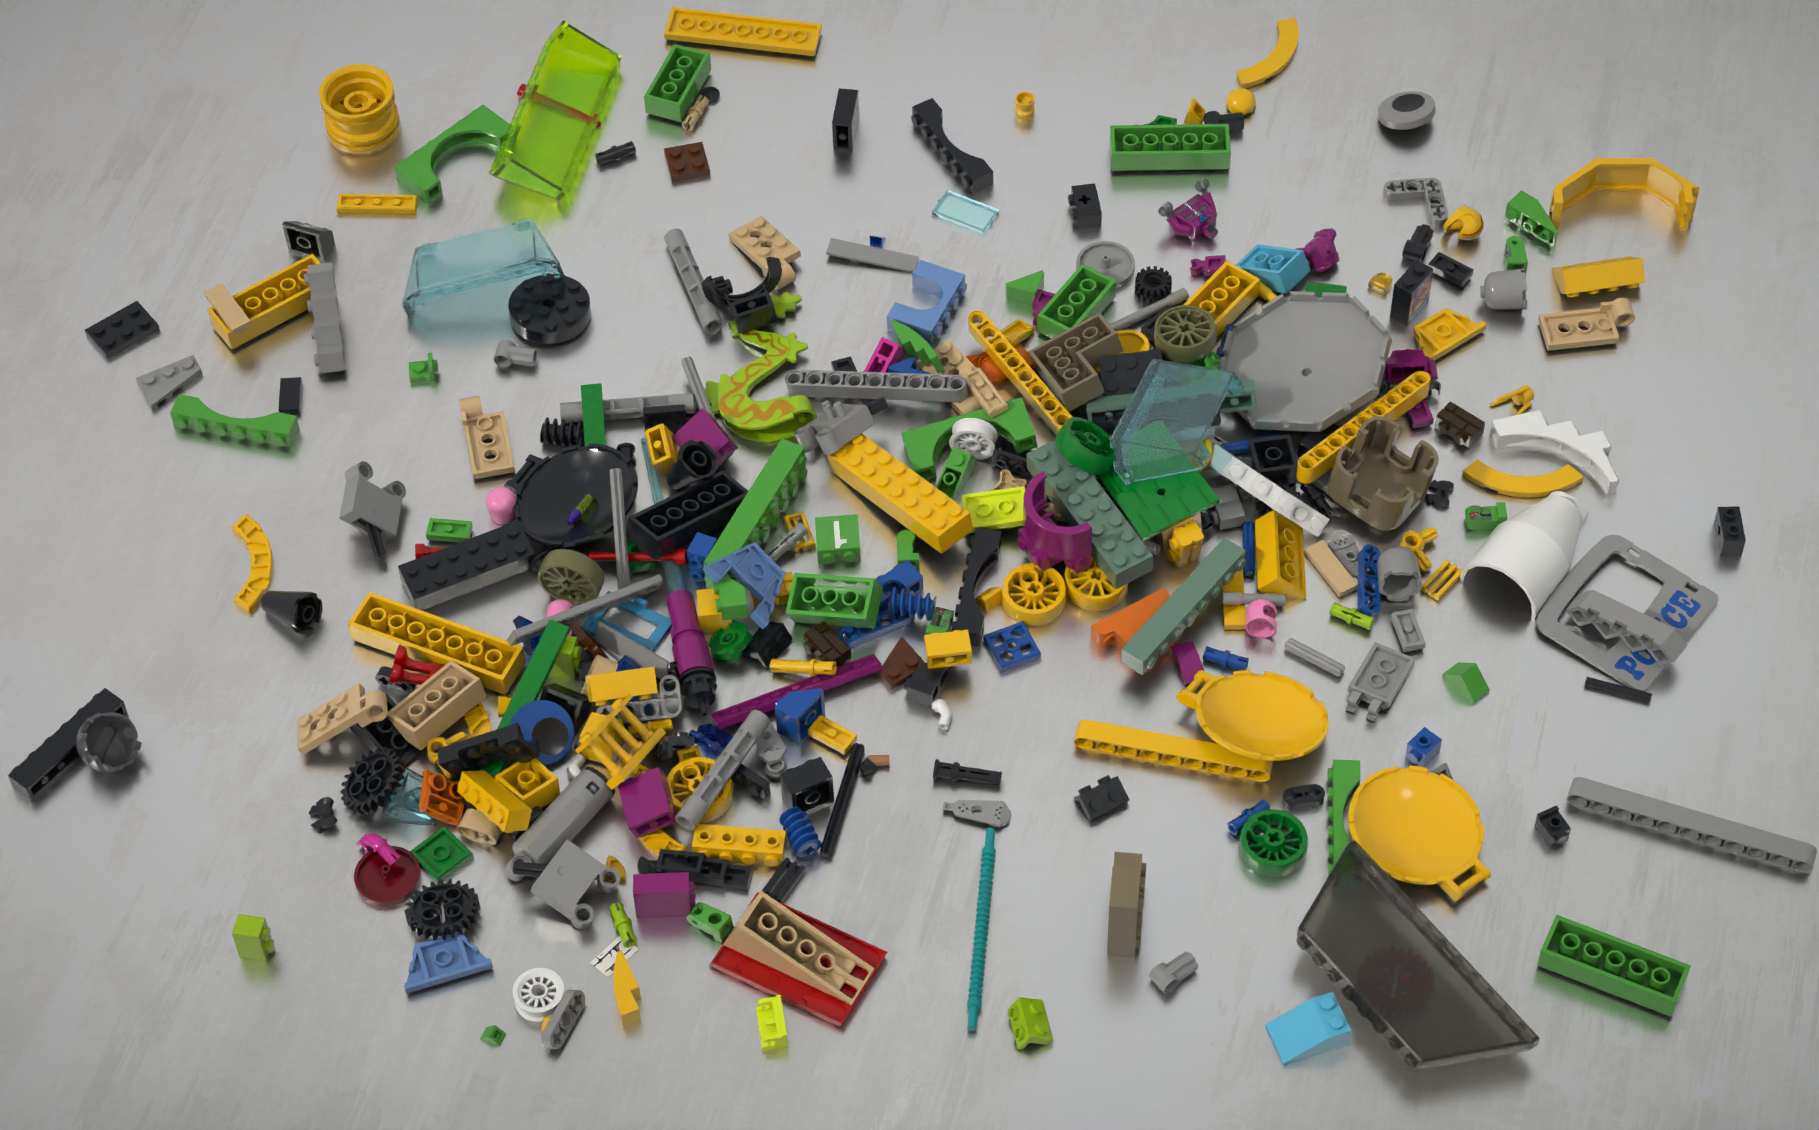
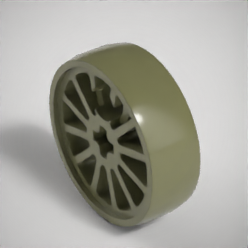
M1181 305L1172 307L1164 311L1156 320L1154 327L1156 347L1161 349L1164 357L1172 361L1193 362L1206 357L1215 347L1217 328L1214 318L1208 311L1197 306Z
M557 549L549 552L543 559L538 571V581L541 587L552 597L565 599L575 605H580L599 596L604 583V573L601 567L588 556L573 550Z

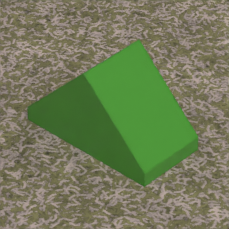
M1043 270L1006 283L1007 300L1032 306L1039 289L1043 290L1044 287Z
M1458 662L1442 674L1445 680L1473 704L1490 691L1476 663Z

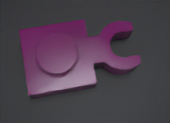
M1205 256L1204 261L1192 259L1191 275H1199L1204 272L1205 276H1212L1226 262V256Z

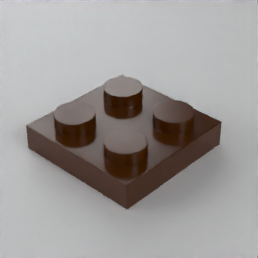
M702 142L664 148V155L672 182L710 175V168Z

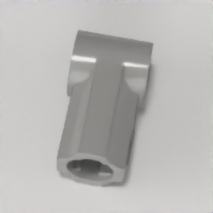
M501 340L493 360L501 367H509L511 364L533 367L537 361V349L520 347L510 340Z
M1185 951L1169 963L1165 964L1163 962L1155 966L1151 970L1149 977L1164 994H1168L1178 986L1182 979L1196 971L1198 964L1195 957L1190 952Z

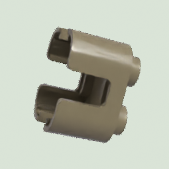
M1375 416L1367 419L1361 425L1352 449L1343 445L1339 450L1327 489L1330 497L1336 503L1378 530L1389 531L1398 528L1425 498L1439 458L1436 450L1423 440L1416 445L1411 458L1405 455L1395 446L1401 429L1400 425L1388 417Z

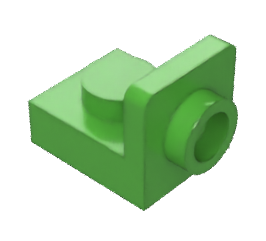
M428 353V360L409 362L410 383L435 381V372H438V362L433 360L432 353Z

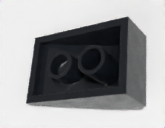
M386 694L387 708L390 711L396 706V703ZM388 717L382 721H373L363 728L358 723L349 727L359 740L374 753L378 747L381 750L384 747L394 750L402 757L401 760L405 762L403 767L424 750H419L407 742Z

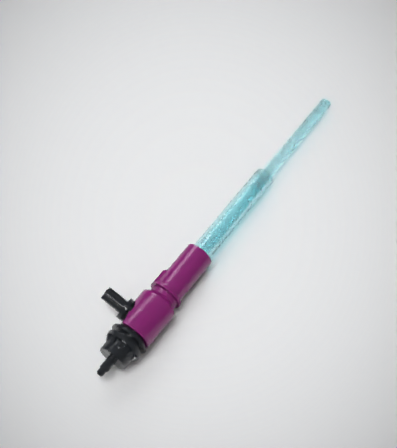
M643 437L641 444L654 504L664 500L658 470L652 465L648 440L646 437ZM662 561L669 592L666 602L672 625L670 634L674 661L670 662L668 674L678 677L681 685V694L687 699L688 705L691 708L699 709L701 715L706 716L708 714L707 707L715 702V691L717 689V679L714 673L708 641L705 639L704 631L699 625L693 594L687 589L683 565H678L674 561ZM656 677V683L660 685L661 680Z

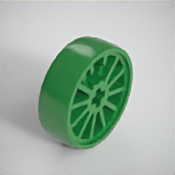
M1073 417L1068 419L1060 428L1055 438L1059 451L1069 462L1093 475H1103L1108 472L1119 456V449L1110 435L1096 424L1083 418Z
M1276 809L1260 811L1252 815L1241 829L1239 838L1241 857L1252 871L1262 876L1282 877L1289 875L1302 865L1307 855L1308 835L1306 829L1297 817L1286 811ZM1271 825H1278V829H1272ZM1283 827L1288 829L1284 834L1282 832ZM1293 835L1297 837L1294 839H1289Z

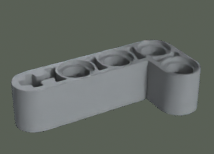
M665 675L660 681V698L629 701L625 706H631L634 709V715L639 721L676 717L683 708L680 681L675 675ZM666 679H673L675 681L676 688L674 690L668 691L664 688V681ZM669 701L677 702L679 706L678 711L674 713L669 712L666 704ZM612 703L601 705L596 713H602L604 708H607V711L610 712L613 709L611 707ZM652 703L656 706V713L654 715L645 713L644 706L646 704ZM619 712L618 716L620 719H623V723H628Z

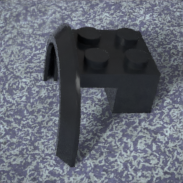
M767 257L768 272L765 279L759 286L743 294L729 295L720 292L715 288L712 276L706 277L701 283L704 295L708 301L717 306L729 307L739 334L778 321L769 293L778 285L782 276L779 258Z

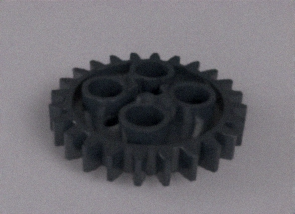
M378 747L375 753L370 750L367 757L363 754L362 760L360 762L356 760V766L349 768L351 773L344 776L347 781L341 784L344 787L340 791L343 794L341 800L344 801V805L352 812L360 815L364 812L368 815L371 810L376 812L379 805L383 808L386 800L391 801V794H397L395 789L402 786L399 781L405 778L402 775L406 771L403 767L405 762L401 760L402 757L391 748L387 749L386 747L382 750Z
M440 879L437 885L432 881L430 883L431 887L422 885L423 891L415 890V896H410V902L405 904L407 925L410 926L411 931H416L417 936L424 934L425 939L433 936L434 941H436L438 936H442V939L445 940L447 935L455 938L456 932L464 934L463 928L471 929L470 923H476V917L480 916L479 909H481L478 894H475L474 888L469 889L467 883L461 886L460 880L452 884V879H449L447 883H443V880ZM442 896H443V900H444V904H443L444 915H445V922H444V923H442V918H441L442 910H441V904H440V897H442Z

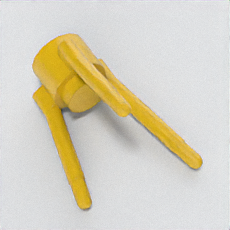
M1524 385L1515 391L1498 397L1496 401L1490 403V406L1493 407L1512 399L1516 405H1523L1516 415L1523 414L1527 408L1532 406L1530 401L1534 399V392L1528 385Z

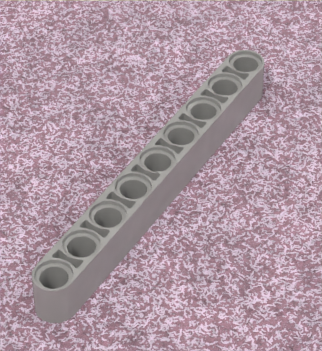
M790 370L785 375V383L792 396L804 395L806 397L879 399L884 397L885 400L962 402L969 395L966 381L960 375Z

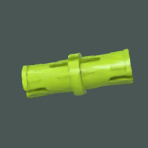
M1336 602L1332 604L1329 615L1345 620L1349 625L1355 624L1369 631L1375 622L1374 617L1362 614L1356 608L1350 609Z
M617 902L618 909L615 903L610 905L609 911L615 921L614 928L619 932L624 947H629L628 941H630L631 946H634L638 940L632 930V921L627 917L623 903Z

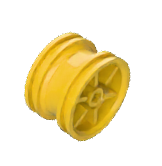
M355 64L339 68L324 79L320 86L319 99L324 113L327 135L336 146L348 151L364 152L380 148L394 138L400 126V119L395 103L393 82L385 71L371 65Z

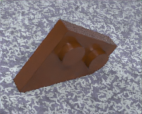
M576 621L569 626L574 633L572 636L577 637L578 645H581L588 654L591 653L594 657L598 654L609 659L595 639Z
M901 637L882 665L883 669L878 671L879 677L892 691L904 684L908 677H912L914 671L925 664V662L908 642Z

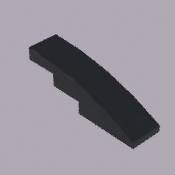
M660 849L655 868L656 871L662 873L689 872L690 881L749 891L753 874L751 866L729 865L728 860L706 858L705 853Z

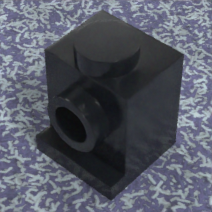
M1557 805L1537 814L1535 828L1549 847L1555 844H1562L1569 838L1571 828L1560 814Z

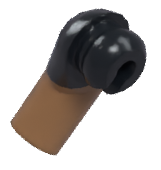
M869 755L860 764L861 773L869 775L878 766H890L889 755Z

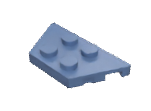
M456 932L455 938L447 935L445 940L440 937L436 941L429 940L414 946L413 960L410 962L409 975L404 987L406 994L491 969L493 968L492 961L484 957L474 944L467 941L463 934Z

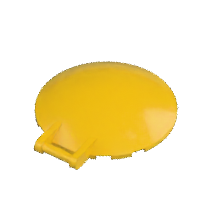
M1200 670L1194 675V680L1186 689L1181 690L1177 694L1179 703L1195 710L1201 728L1212 740L1222 747L1245 757L1269 761L1298 758L1318 748L1328 733V712L1323 702H1319L1314 697V692L1300 682L1277 673L1264 671V674H1253L1251 670L1233 671V675L1224 677L1220 675L1216 677ZM1200 685L1203 686L1197 694H1194Z
M1409 765L1408 768H1396V766L1370 775L1355 791L1348 811V825L1352 839L1360 853L1370 864L1384 874L1403 882L1420 885L1438 884L1455 901L1462 898L1463 893L1473 886L1491 877L1488 868L1477 858L1484 841V826L1480 819V811L1472 797L1462 786L1442 773L1438 775L1427 771L1428 768ZM1470 869L1474 875L1457 886L1453 880Z

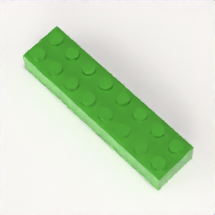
M784 439L780 440L706 557L704 567L754 542L761 547L762 543L768 540L772 527H776L780 514L782 511H786L790 498L796 495L800 482L804 481L807 477V457L805 456L804 446ZM728 570V572L725 575L740 583V581ZM705 573L706 588H714V581Z

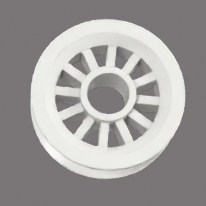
M963 418L954 423L952 427L953 435L950 437L949 445L951 449L955 447L971 453L977 460H984L993 455L994 443L997 441L998 434L996 429L984 420Z
M533 968L524 972L517 978L513 986L516 1010L523 1018L533 1022H543L544 1017L547 1015L552 1017L565 993L561 977L556 972L547 968Z

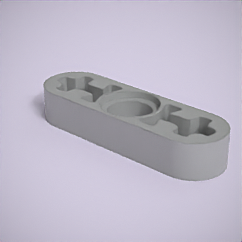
M567 990L564 993L541 1036L542 1045L546 1049L557 1050L564 1044L585 1005V995L581 990ZM563 1014H565V1023H564V1025H562V1022H561V1019H562V1015H563Z

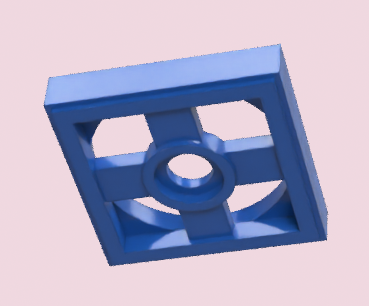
M1023 621L983 635V640L1001 672L1041 658V652ZM1011 633L1019 634L1023 637L1016 638ZM1002 636L1004 643L994 646L995 641ZM1015 643L1016 647L1011 649L1008 647V644ZM1030 644V653L1023 655L1020 648ZM1008 652L1012 654L1014 659L1004 661L999 655Z

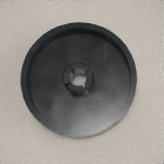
M545 273L524 280L514 289L509 298V317L513 329L521 337L535 343L555 344L570 340L586 328L591 318L590 297L587 290L577 280L564 275Z

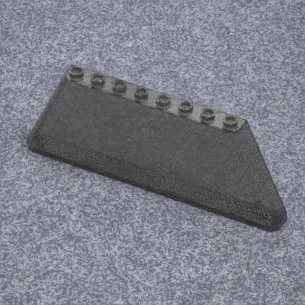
M1355 840L1347 844L1299 925L1296 941L1298 946L1302 950H1306L1311 956L1314 964L1326 972L1328 979L1333 984L1336 983L1342 990L1344 997L1355 1004L1360 1015L1366 1017L1372 1023L1374 1030L1378 1034L1383 1035L1388 1041L1390 1048L1402 1056L1407 1067L1414 1070H1423L1530 1051L1537 1046L1540 1038L1366 851Z

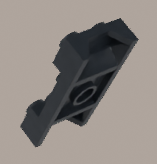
M518 723L438 748L439 765L459 781L462 771H480V768L489 767L497 762L508 761L511 758L516 759L519 763H527L532 759L540 757L539 741L536 739L527 742Z

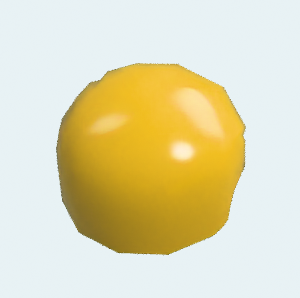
M1236 88L1229 93L1226 106L1230 113L1241 112L1244 116L1253 112L1256 106V99L1250 90Z

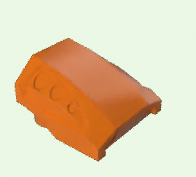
M430 770L422 771L423 781L419 810L442 822L458 826L465 805L463 796L457 792L459 781L451 782V780H447L440 773L434 774Z

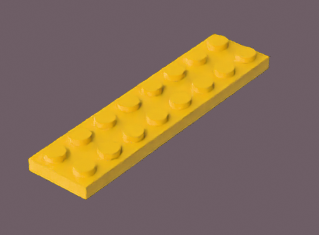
M672 7L664 38L666 40L815 56L822 24Z

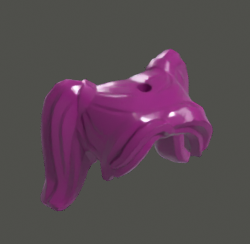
M1333 228L1316 231L1313 236L1314 239L1308 242L1304 248H1296L1297 250L1304 251L1305 257L1310 263L1309 267L1318 272L1325 271L1340 261L1339 253L1336 251L1334 244L1337 234Z

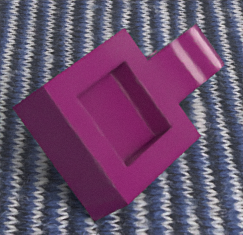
M1039 289L1032 303V309H1035L1033 323L1037 324V315L1053 298L1054 293Z

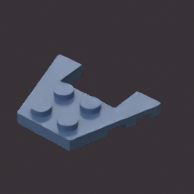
M755 542L713 563L707 564L702 569L715 583L721 580L729 570L760 601L749 614V617L761 629H764L769 624V616L773 612L774 601L779 594L785 572Z

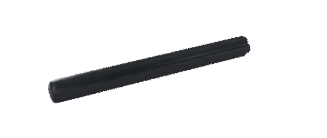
M854 743L820 848V855L822 857L830 858L833 854L865 751L863 744Z

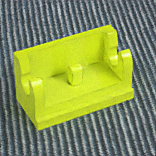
M781 995L758 1000L759 1006L756 1007L762 1051L788 1047Z

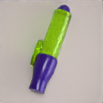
M586 494L578 506L573 509L567 520L568 525L572 526L581 517L582 513L592 502L593 494Z

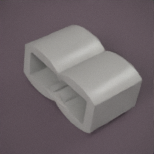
M1234 484L1211 488L1220 503L1210 507L1214 524H1217L1219 530L1242 526L1245 522V513Z

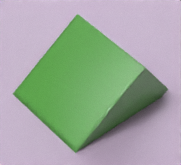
M496 1025L486 1027L480 1039L500 1046L506 1033Z

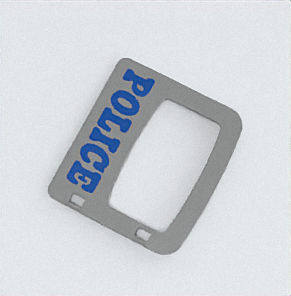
M1609 535L1603 537L1592 547L1558 585L1538 614L1537 627L1545 636L1625 686L1646 692L1668 664L1659 666L1647 649L1632 652L1622 639L1610 650L1603 651L1558 622V618L1569 601L1586 580L1613 554L1624 557L1663 582L1661 590L1644 614L1675 628L1685 642L1689 640L1718 603V596L1710 589L1694 582L1690 577L1659 558L1633 545L1634 543L1619 535ZM1631 549L1640 555L1639 558L1628 553ZM1689 584L1698 591L1694 593L1687 589L1686 585Z

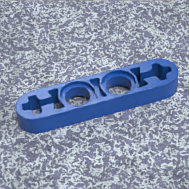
M1367 544L1358 555V611L1374 617L1380 610L1377 561L1381 554L1376 546ZM1365 569L1371 570L1374 576L1368 575ZM1364 586L1371 587L1374 593L1367 592Z
M887 609L878 613L875 629L872 632L863 633L860 627L846 626L840 629L837 635L852 649L911 624L915 620V616L914 618H910L909 615L903 617L899 610L895 617L892 614V610ZM883 619H890L892 621L889 625H883L880 622Z

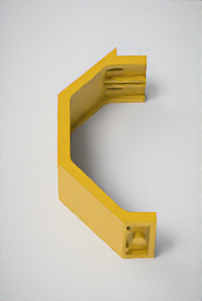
M1596 158L1553 188L1549 218L1556 229L1559 230L1561 213L1593 192L1644 191L1674 208L1678 216L1679 230H1688L1689 222L1693 221L1700 187L1653 158Z

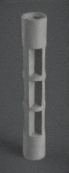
M672 229L664 236L670 254L674 259L704 331L708 334L717 333L723 328L720 314L716 309V305L708 301L704 295L701 285L704 279L683 231Z
M693 393L603 400L604 420L642 418L643 407L685 404L686 414H694ZM582 401L560 403L561 422L562 420H565L566 423H570V421L574 423L583 422Z
M752 710L744 720L734 737L676 815L675 819L681 827L693 831L699 824L709 807L770 724L769 718L764 713Z

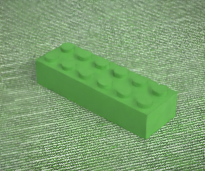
M1229 124L1110 126L1111 171L1230 169Z
M1559 915L1555 916L1540 951L1537 966L1670 1017L1674 1013L1691 965Z

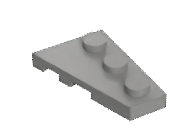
M194 355L137 377L136 381L153 411L158 407L157 404L171 398L174 391L187 386L202 375V371Z

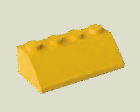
M1628 256L1552 268V273L1560 293L1567 294V297L1580 296L1579 292L1587 291V294L1599 293V289L1605 288L1607 291L1619 290V286L1625 285L1626 288L1639 287L1638 283L1645 282L1643 259L1639 257Z
M1272 510L1255 520L1258 590L1264 594H1285L1286 599H1304L1306 597L1303 528L1277 511Z

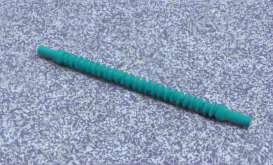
M994 828L986 829L985 847L982 848V863L980 864L981 874L979 875L980 885L978 886L979 896L977 897L976 930L974 931V947L972 948L974 953L971 960V982L969 983V999L967 1000V1008L969 1009L967 1029L970 1031L977 1029L978 1010L981 1009L984 959L986 958V942L988 940L986 936L989 929L988 919L990 918L989 908L991 907L993 863L996 856Z

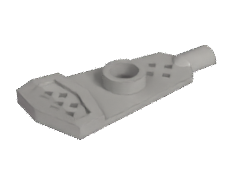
M1343 529L1333 531L1328 547L1348 573L1358 579V555L1360 552L1354 536ZM1347 555H1353L1354 558L1350 559Z
M770 721V724L756 742L758 758L769 765L781 762L787 752L783 741Z
M958 800L955 803L944 802L943 810L953 811L957 817L990 824V826L998 828L1010 824L1011 811L1004 801ZM980 810L981 813L975 815L973 814V811Z

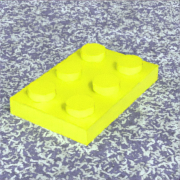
M1025 486L962 495V507L971 514L973 531L970 533H974L976 528L996 530L1023 526Z

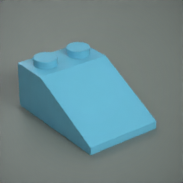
M1259 244L1236 264L1239 268L1259 278L1273 292L1283 294L1290 292L1311 271L1303 250Z
M1333 992L1311 998L1266 1024V1029L1283 1066L1350 1044L1351 1028Z

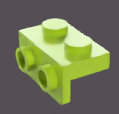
M1019 997L1008 1008V1017L1011 1021L1018 1049H1024L1029 1043L1049 1045L1054 1040L1043 1000Z

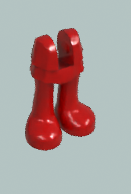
M398 645L389 683L422 685L444 666L436 662L426 663L413 660L408 657L407 648ZM405 670L421 672L428 674L429 676L419 675Z

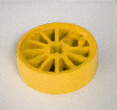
M1092 556L1091 567L1087 568L1086 571L1084 570L1076 574L1072 568L1066 566L1064 573L1068 598L1076 606L1087 611L1100 612L1116 607L1125 598L1129 583L1115 589ZM1086 590L1089 591V594H1088V595H1087V594H1084V592H1085ZM1107 590L1110 594L1105 595L1104 591Z
M1027 563L1014 568L1007 574L1002 584L1001 599L1005 612L1018 623L1023 621L1027 626H1041L1054 621L1060 616L1066 604L1067 590L1063 577L1054 568L1051 567L1042 571L1038 565L1035 566L1033 563Z
M706 757L689 758L678 763L670 771L667 780L676 814H678L688 798L693 794L716 760ZM689 775H693L694 778L688 779L686 777ZM731 778L723 788V794L719 793L699 824L714 821L728 810L733 798Z

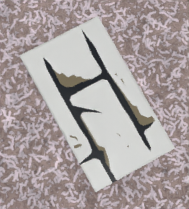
M619 936L590 964L606 977H609L614 973V964L618 951L622 950L626 960H628L639 949L636 946H631L629 941V947H624L621 936Z

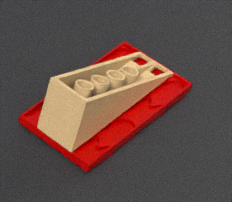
M760 891V893H756L709 965L767 994L781 995L783 1001L805 1012L808 1011L833 1025L841 1026L884 959L887 951L780 903L763 891Z

